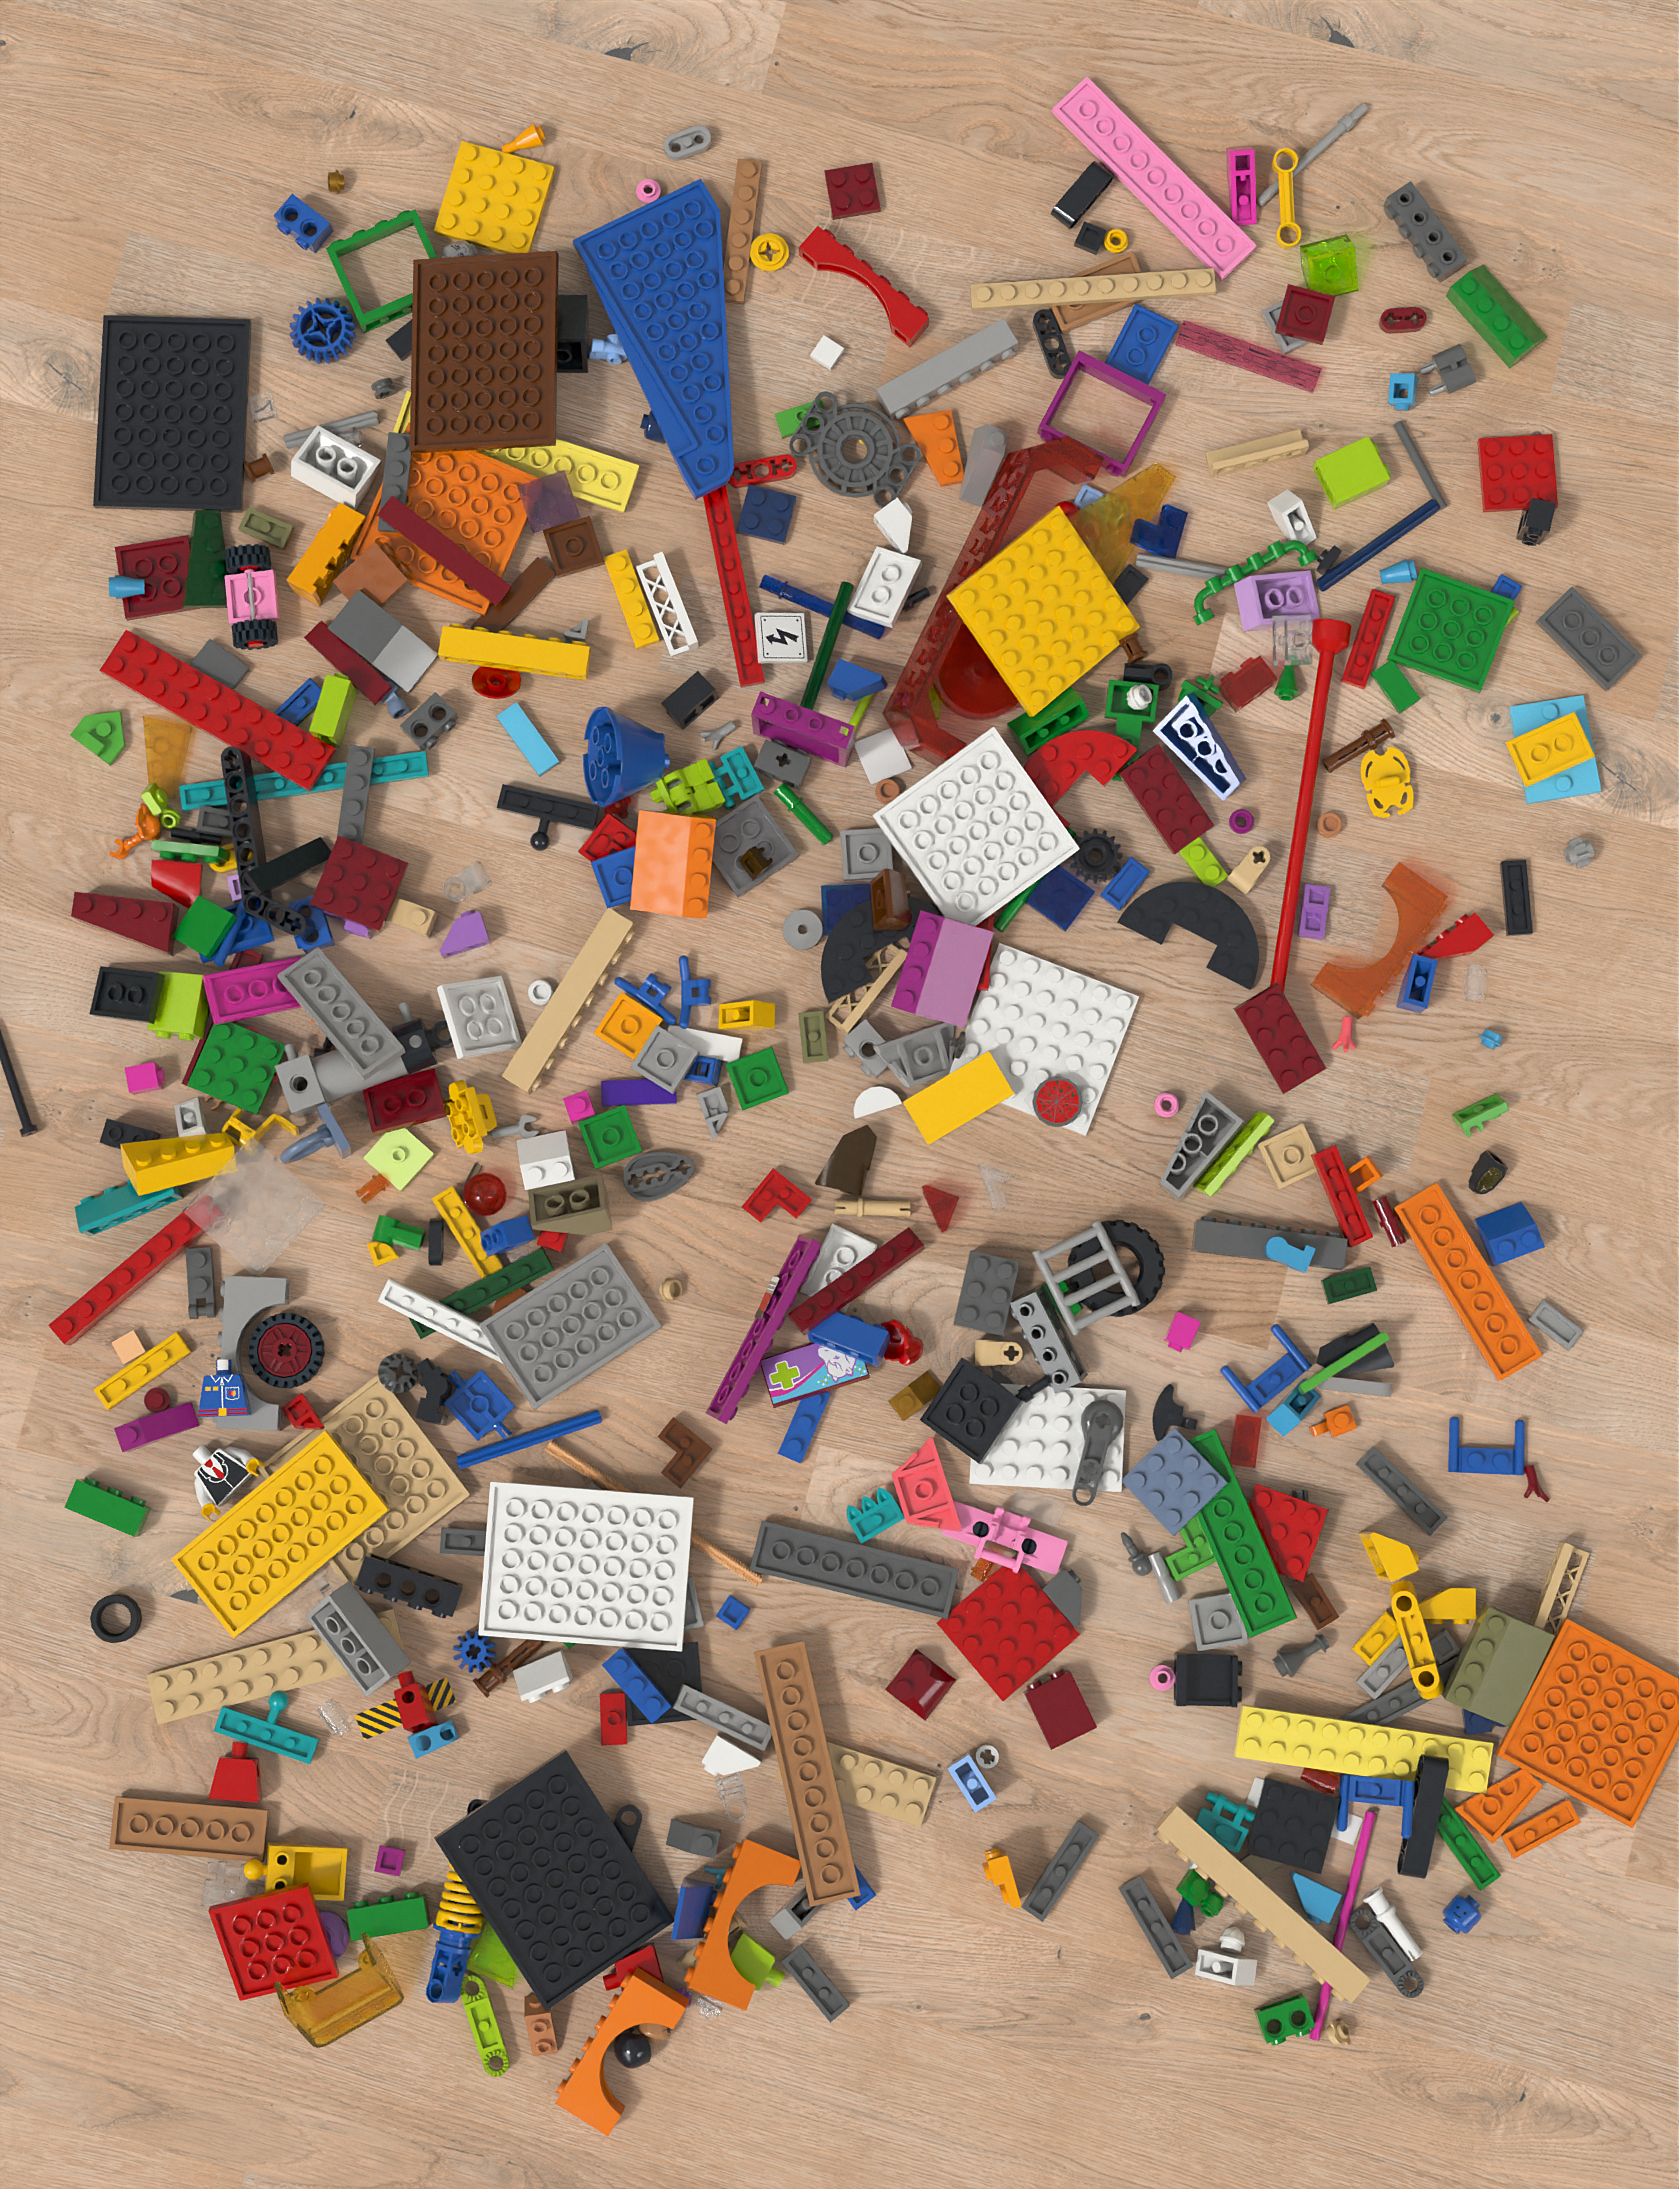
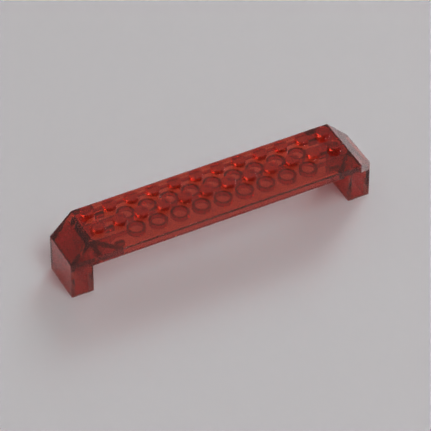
M1070 436L1008 453L882 714L899 744L937 767L967 745V743L938 727L929 697V690L963 622L946 595L995 556L1035 472L1049 469L1073 485L1095 479L1104 457Z

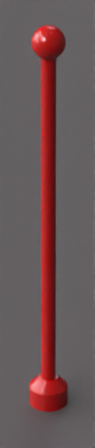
M1314 619L1309 642L1320 655L1270 986L1277 983L1283 993L1334 656L1349 646L1352 627L1349 623L1335 619Z

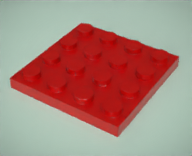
M1021 1565L1018 1573L1012 1572L1013 1569L1001 1566L949 1612L947 1619L941 1618L937 1622V1625L1002 1701H1005L1080 1635Z
M309 1882L210 1906L208 1912L240 2001L338 1978L340 1972Z

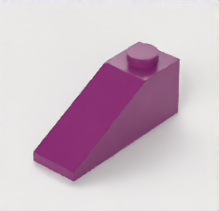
M192 1402L137 1419L116 1427L114 1430L122 1452H131L200 1425Z

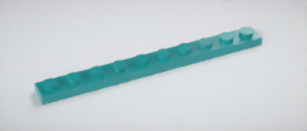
M421 751L374 758L371 785L429 777L426 752ZM347 762L327 765L310 792L275 772L254 775L257 801L344 789ZM242 778L237 782V789L243 784ZM224 780L179 786L183 812L200 810V806L210 808L228 806Z

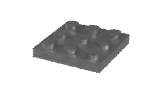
M757 794L716 821L712 862L737 898L799 857V854ZM754 846L758 849L764 847L765 851L762 855L766 860L772 858L773 862L759 878L753 881L739 860L748 849Z

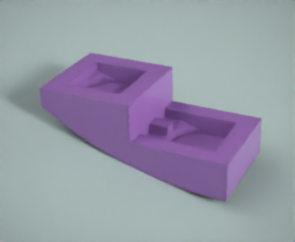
M1305 884L1298 937L1323 940L1330 887Z
M323 911L328 917L345 921L344 930L347 933L371 939L372 934L366 927Z

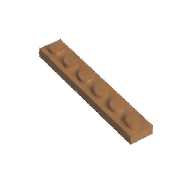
M738 159L723 268L726 303L744 305L762 161Z

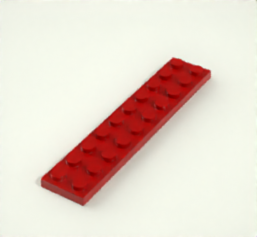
M125 630L100 669V672L226 745L245 751L254 761L309 792L336 752L334 747L128 630Z

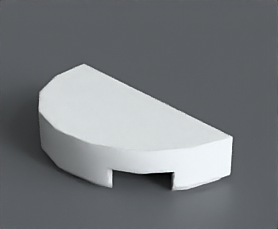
M881 1086L871 1087L863 1091L856 1099L853 1109L854 1119L902 1105V1102L898 1095L888 1088Z

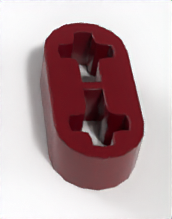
M1418 307L1390 308L1382 313L1379 319V327L1383 332L1389 334L1418 332L1425 325L1427 316L1424 310ZM1412 315H1416L1417 319H1421L1417 325H1414V322L1409 320ZM1388 316H1391L1392 320H1400L1394 322L1393 326H1390L1389 322H1385Z

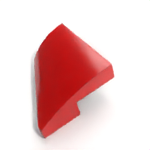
M152 860V887L190 909L197 896L200 895L202 897L203 865Z

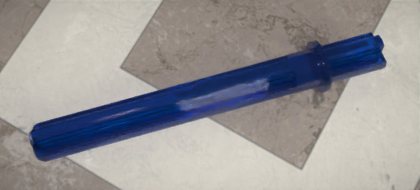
M768 575L763 576L759 588L779 596L778 599L780 600L784 598L827 618L830 617L834 606L830 602L789 585L788 581L784 583ZM846 610L842 622L843 625L878 640L882 638L885 631L884 626L852 615Z

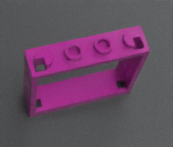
M1079 350L1038 427L1037 434L1041 435L1040 438L1050 444L1055 442L1061 445L1062 449L1069 454L1075 455L1076 453L1084 457V460L1093 466L1098 464L1106 468V472L1112 476L1118 477L1120 475L1125 477L1165 401L1166 394ZM1079 370L1152 406L1123 463L1050 427Z
M760 691L751 713L753 734L771 741L772 739H777L790 748L800 749L809 755L846 768L854 747L855 726ZM765 698L769 699L768 706H766ZM841 726L849 729L847 736L839 733Z

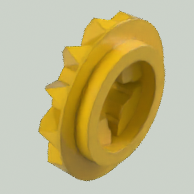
M766 233L758 236L753 241L750 257L754 266L760 268L761 271L773 272L774 270L782 269L783 265L788 261V245L779 235ZM767 245L770 246L772 252H776L772 256V261H769L767 255H763V253H766Z

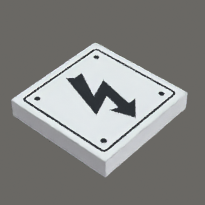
M804 613L755 614L758 663H806L808 661Z

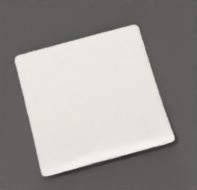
M895 727L854 743L870 784L877 783L912 768Z

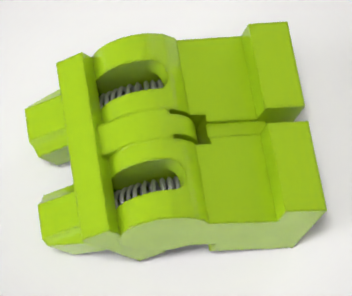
M706 758L666 775L663 779L656 782L657 786L650 792L655 803L665 802L667 809L662 812L703 815L720 809L725 803L717 782L712 783L715 777Z

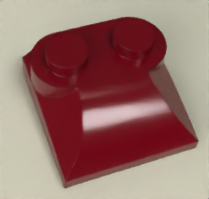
M915 1649L885 1690L926 1721L956 1679L919 1650Z

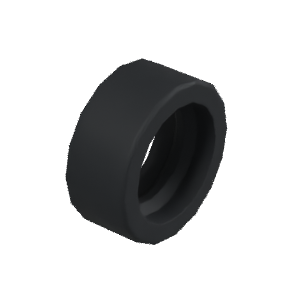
M122 1594L105 1596L92 1609L90 1616L91 1628L95 1635L105 1642L118 1643L127 1641L140 1629L142 1621L141 1609L137 1602L129 1596ZM115 1603L124 1605L128 1608L131 1615L129 1627L118 1634L108 1632L103 1627L101 1621L105 1608Z

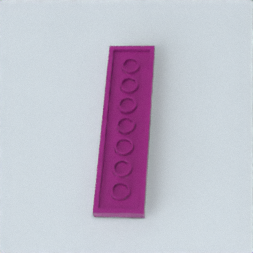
M798 1236L777 1276L779 1281L762 1318H755L706 1414L725 1424L735 1417L738 1410L736 1406L740 1398L747 1394L750 1387L748 1383L752 1375H756L761 1367L760 1360L764 1352L767 1353L770 1350L775 1331L782 1327L787 1308L792 1307L797 1298L795 1293L798 1287L805 1283L809 1274L807 1272L809 1266L819 1257L821 1243L808 1237Z

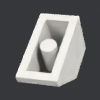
M1287 489L1267 502L1274 521L1288 541L1298 540L1307 545L1317 538L1303 501Z
M896 498L874 514L873 522L897 553L907 556L912 525L911 515L913 512L906 502L901 503Z
M198 1097L174 1105L179 1137L211 1134Z
M717 1734L702 1763L705 1764L703 1769L717 1776L718 1773L727 1775L758 1767L761 1759Z
M1198 1949L1195 1975L1235 1986H1254L1257 1959L1238 1954Z

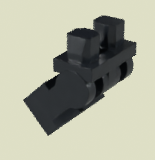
M426 1358L415 1365L422 1376L418 1379V1382L427 1391L426 1398H420L416 1419L446 1426L448 1416L442 1413L443 1403L450 1396L452 1385L446 1378L448 1375L445 1370L439 1366L436 1368L432 1360Z

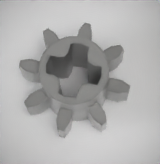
M1579 836L1567 842L1568 847L1563 849L1567 863L1570 866L1576 864L1577 869L1588 866L1591 863L1590 858L1594 857V850L1590 841H1582Z

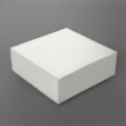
M823 335L810 354V358L831 371L844 352V348Z

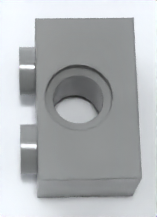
M866 1019L843 1038L845 1046L842 1048L852 1059L855 1056L862 1063L859 1067L868 1077L873 1075L877 1079L889 1068L877 1053L872 1057H866L861 1051L865 1045L875 1046L885 1042Z

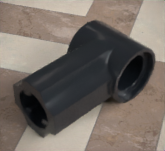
M1125 663L1123 681L1159 685L1158 691H1163L1171 684L1172 670L1164 663L1156 665ZM1162 672L1168 678L1163 682H1159L1154 678V675Z

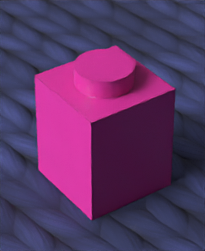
M151 1062L125 1067L129 1093L136 1095L163 1089L162 1082L166 1081L163 1067L159 1068L157 1063Z
M587 1090L563 1098L573 1125L596 1116Z
M1176 1312L1163 1341L1168 1342L1167 1347L1180 1353L1183 1349L1187 1351L1190 1349L1201 1322Z

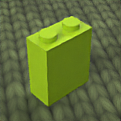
M1369 436L1314 462L1312 468L1333 510L1387 486L1390 480V470L1386 463L1381 462L1378 456L1380 455L1379 448L1374 441L1371 442Z
M334 673V676L326 674L309 731L321 741L340 748L357 691L352 682L348 680V676Z
M158 971L157 973L163 974L165 977L154 1024L148 1023L147 1029L156 1033V1037L161 1039H171V1036H179V1040L193 1042L194 1038L203 1039L209 1010V1002L202 979L203 975Z

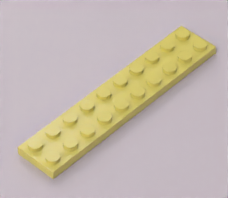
M410 391L406 392L393 431L395 433H404L408 422L410 423ZM556 439V446L475 450L543 479V488L624 514L640 469L639 465Z
M1241 1705L1234 1756L1374 1778L1414 1781L1419 1757L1421 1754L1448 1758L1449 1771L1445 1788L1486 1794L1494 1743L1491 1741Z

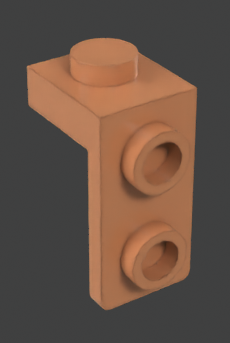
M535 1994L525 1996L524 2017L532 2055L540 2056L557 2053L558 2046L552 2021V2007L545 2010Z

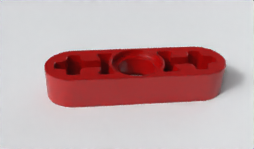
M788 454L735 463L732 476L736 470H739L740 474L748 473L747 468L751 467L752 479H748L747 474L742 475L740 481H736L735 477H731L728 483L734 488L748 487V485H759L790 479L796 474L797 463ZM782 462L792 465L789 467L788 472H784V469L780 468L776 469V475H773L772 463H775V468L782 467ZM757 466H766L769 473L765 477H758L754 472Z

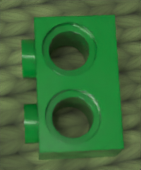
M1302 1993L1254 2009L1263 2039L1267 2044L1270 2042L1272 2045L1281 2044L1286 2041V2037L1294 2034L1296 2037L1307 2035L1311 2032L1310 2029L1315 2027L1306 1997ZM1297 2010L1303 2011L1304 2017L1301 2022L1294 2023L1291 2021L1293 2012ZM1271 2019L1279 2020V2027L1275 2031L1267 2030V2023Z

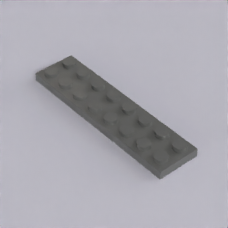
M763 1520L761 1521L750 1566L751 1571L945 1619L948 1618L959 1572L957 1568Z

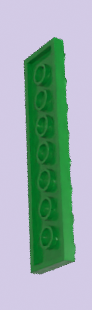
M1212 1429L1188 1440L1229 1482L1197 1516L1249 1638L1297 1619L1298 1617L1217 1430Z

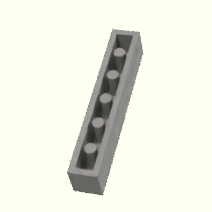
M1002 318L877 388L876 397L890 421L895 418L898 420L903 419L909 415L910 410L917 406L919 408L926 406L931 402V398L938 394L940 396L946 395L953 389L954 385L958 383L965 384L973 379L974 374L980 371L984 373L992 369L997 361L1001 359L1006 361L1016 354L1018 341L1005 319Z

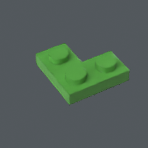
M1197 1515L1179 1531L1187 1547L1164 1558L1175 1581H1179L1217 1562Z

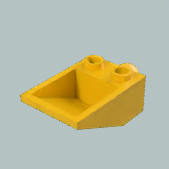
M268 1842L266 1865H263L257 1859H251L244 1865L243 1872L250 1880H257L262 1875H265L264 1893L278 1890L275 1889V1884L278 1881L285 1883L284 1888L309 1882L315 1900L344 1901L347 1848ZM280 1855L287 1857L286 1862L283 1864L277 1862V1858Z

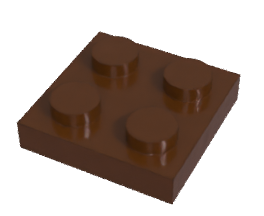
M590 516L543 530L557 578L604 565Z

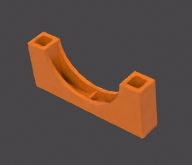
M743 1839L741 1844L737 1842L733 1849L731 1857L735 1858L732 1867H727L723 1875L722 1882H725L722 1893L718 1891L712 1905L716 1907L713 1917L708 1916L703 1931L707 1933L704 1941H699L693 1956H696L697 1959L694 1967L689 1966L684 1981L687 1982V1989L741 2011H746L755 1985L745 1980L738 1973L730 1958L728 1930L731 1918L741 1901L757 1888L765 1885L793 1887L801 1863L797 1859L748 1839Z
M638 1967L633 1975L629 1972L627 1973L620 1985L624 1988L620 1996L614 1994L607 2006L611 2009L608 2016L602 2015L594 2028L598 2031L594 2039L589 2036L581 2050L585 2052L582 2059L580 2060L576 2057L569 2069V2072L572 2073L568 2081L563 2079L556 2090L559 2097L555 2104L606 2136H609L625 2108V2105L612 2094L606 2082L604 2059L609 2044L621 2032L638 2024L655 2023L674 2029L690 2001L687 1997Z

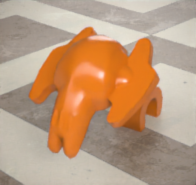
M144 803L140 804L141 808L138 809L135 827L139 830V833L137 832L126 841L115 839L114 842L120 845V848L117 852L110 851L109 854L112 857L122 860L126 858L130 849L144 839L150 841L161 838L159 817L154 816Z

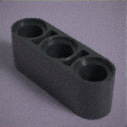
M1093 161L1058 201L1051 211V215L1069 230L1072 229L1110 185L1114 175L1098 162Z

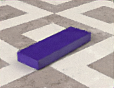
M649 1079L601 1081L602 1107L677 1104V1090L673 1095Z

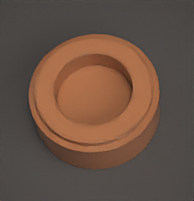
M889 778L881 780L876 786V797L881 803L888 804L900 795L898 783Z
M1326 812L1320 816L1316 827L1320 835L1332 838L1341 831L1342 820L1336 813Z

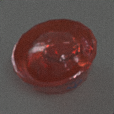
M483 1172L476 1174L464 1186V1203L471 1212L478 1216L487 1217L494 1215L502 1209L506 1202L507 1191L505 1184L492 1173Z

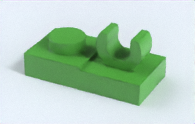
M1495 1093L1453 1113L1452 1117L1468 1137H1471V1127L1476 1126L1481 1132L1483 1131L1481 1122L1496 1119L1502 1113L1509 1111L1507 1103Z

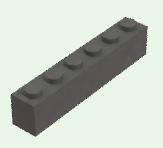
M1201 1216V1220L1194 1222L1191 1252L1276 1262L1266 1256L1264 1247L1271 1238L1282 1237L1288 1245L1303 1250L1305 1245L1316 1249L1310 1261V1267L1343 1270L1348 1239L1341 1238L1340 1233L1326 1232V1236L1316 1235V1230L1301 1229V1233L1291 1232V1227L1276 1226V1230L1266 1229V1224L1251 1223L1250 1227L1242 1226L1241 1221L1227 1219L1226 1223H1218L1214 1217Z

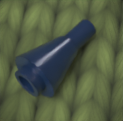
M1182 1896V1901L1178 1906L1170 1927L1175 1928V1933L1190 1935L1191 1931H1196L1193 1906Z

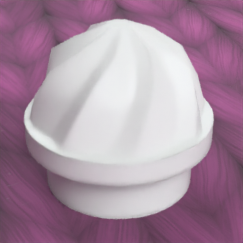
M1135 685L1130 688L1126 700L1131 708L1137 710L1144 709L1152 701V694L1145 685Z
M1237 1927L1227 1928L1222 1936H1220L1221 1949L1233 1953H1241V1948L1245 1946L1244 1934Z

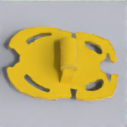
M1387 747V752L1381 756L1375 754L1374 750L1369 751L1361 761L1360 772L1365 790L1369 791L1372 789V793L1367 794V802L1373 815L1389 818L1390 814L1383 812L1390 805L1403 808L1397 814H1405L1413 808L1412 786L1408 785L1405 787L1404 784L1410 782V768L1406 757L1399 749L1394 747ZM1394 756L1399 758V760L1403 763L1405 770H1403L1402 766L1397 761H1395V759H1393ZM1370 761H1372L1373 763L1369 768L1368 777L1366 778L1365 774L1367 765ZM1407 792V801L1401 805L1400 801L1402 800L1403 793ZM1375 798L1383 805V809L1376 807L1374 804Z

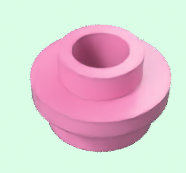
M645 179L638 184L636 193L641 202L649 204L659 199L661 189L656 181ZM648 187L653 189L650 194L644 192Z
M1162 1093L1155 1099L1154 1109L1159 1116L1169 1118L1178 1112L1179 1101L1172 1093ZM1162 1102H1170L1171 1108L1169 1110L1163 1109Z
M1158 1665L1151 1670L1149 1680L1155 1689L1165 1691L1173 1686L1175 1674L1170 1667ZM1161 1673L1167 1675V1680L1164 1683L1158 1681V1675Z

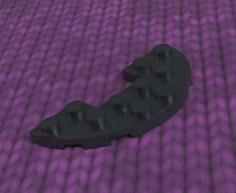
M1172 882L1157 886L1136 898L1122 913L1117 922L1162 945L1170 927L1174 923L1217 945L1206 966L1207 969L1248 990H1251L1254 984L1259 963V949L1254 928L1243 909L1227 894L1216 888L1196 882Z
M909 896L908 906L912 909V921L903 930L875 931L871 899L860 903L848 911L832 929L822 954L821 981L828 1004L872 983L874 980L863 959L905 937L910 944L920 911L926 910L942 915L939 909L926 901Z

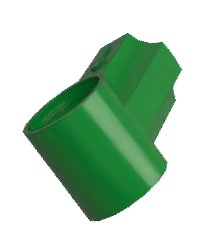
M378 1216L372 1236L373 1240L390 1245L397 1244L420 1251L426 1230L400 1223L401 1221L390 1217Z

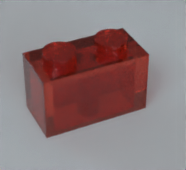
M1258 656L1256 659L1248 658L1240 665L1241 670L1235 674L1231 671L1220 680L1222 683L1219 686V692L1235 713L1275 685L1278 680L1261 656Z

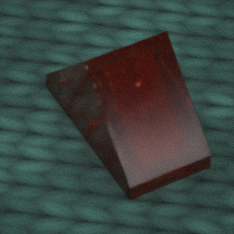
M924 1185L921 1187L922 1193L941 1234L947 1231L959 1197L929 1185Z

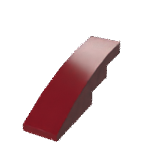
M320 621L304 637L336 670L348 676V680L352 682L353 686L374 705L392 689L349 645L332 633L323 621Z

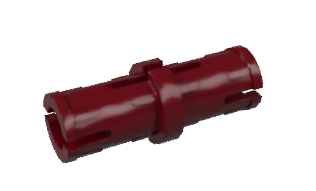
M1387 1195L1380 1197L1383 1208L1378 1198L1373 1200L1372 1204L1381 1220L1379 1224L1381 1228L1384 1227L1391 1247L1398 1246L1395 1235H1397L1400 1244L1407 1242L1397 1222L1399 1218L1397 1215H1394Z

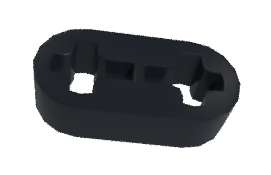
M430 1218L429 1266H442L444 1255V1219Z

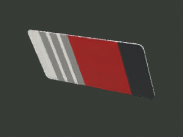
M772 1277L755 1314V1318H762L779 1281L778 1277Z

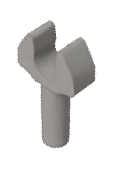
M522 1115L521 1120L516 1125L492 1129V1137L498 1138L517 1134L524 1137V1139L535 1137L539 1134V1131L527 1132L525 1125L537 1122V1119L530 1115Z

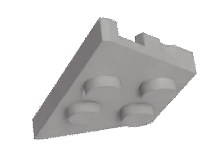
M941 1022L875 1045L873 1048L906 1088L913 1087L950 1073L953 1064L952 1056L956 1041H953L956 1025Z

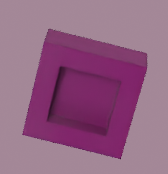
M380 1845L374 1871L400 1876L406 1850Z

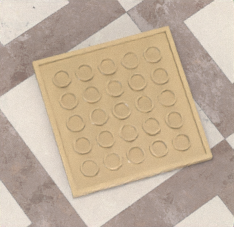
M378 1375L322 1417L321 1421L325 1426L323 1430H305L264 1462L266 1464L265 1468L262 1466L257 1467L264 1478L267 1479L325 1430L329 1431L390 1508L386 1514L328 1561L344 1584L350 1581L353 1586L355 1585L366 1552L389 1559L471 1495L394 1392L387 1390L381 1384Z

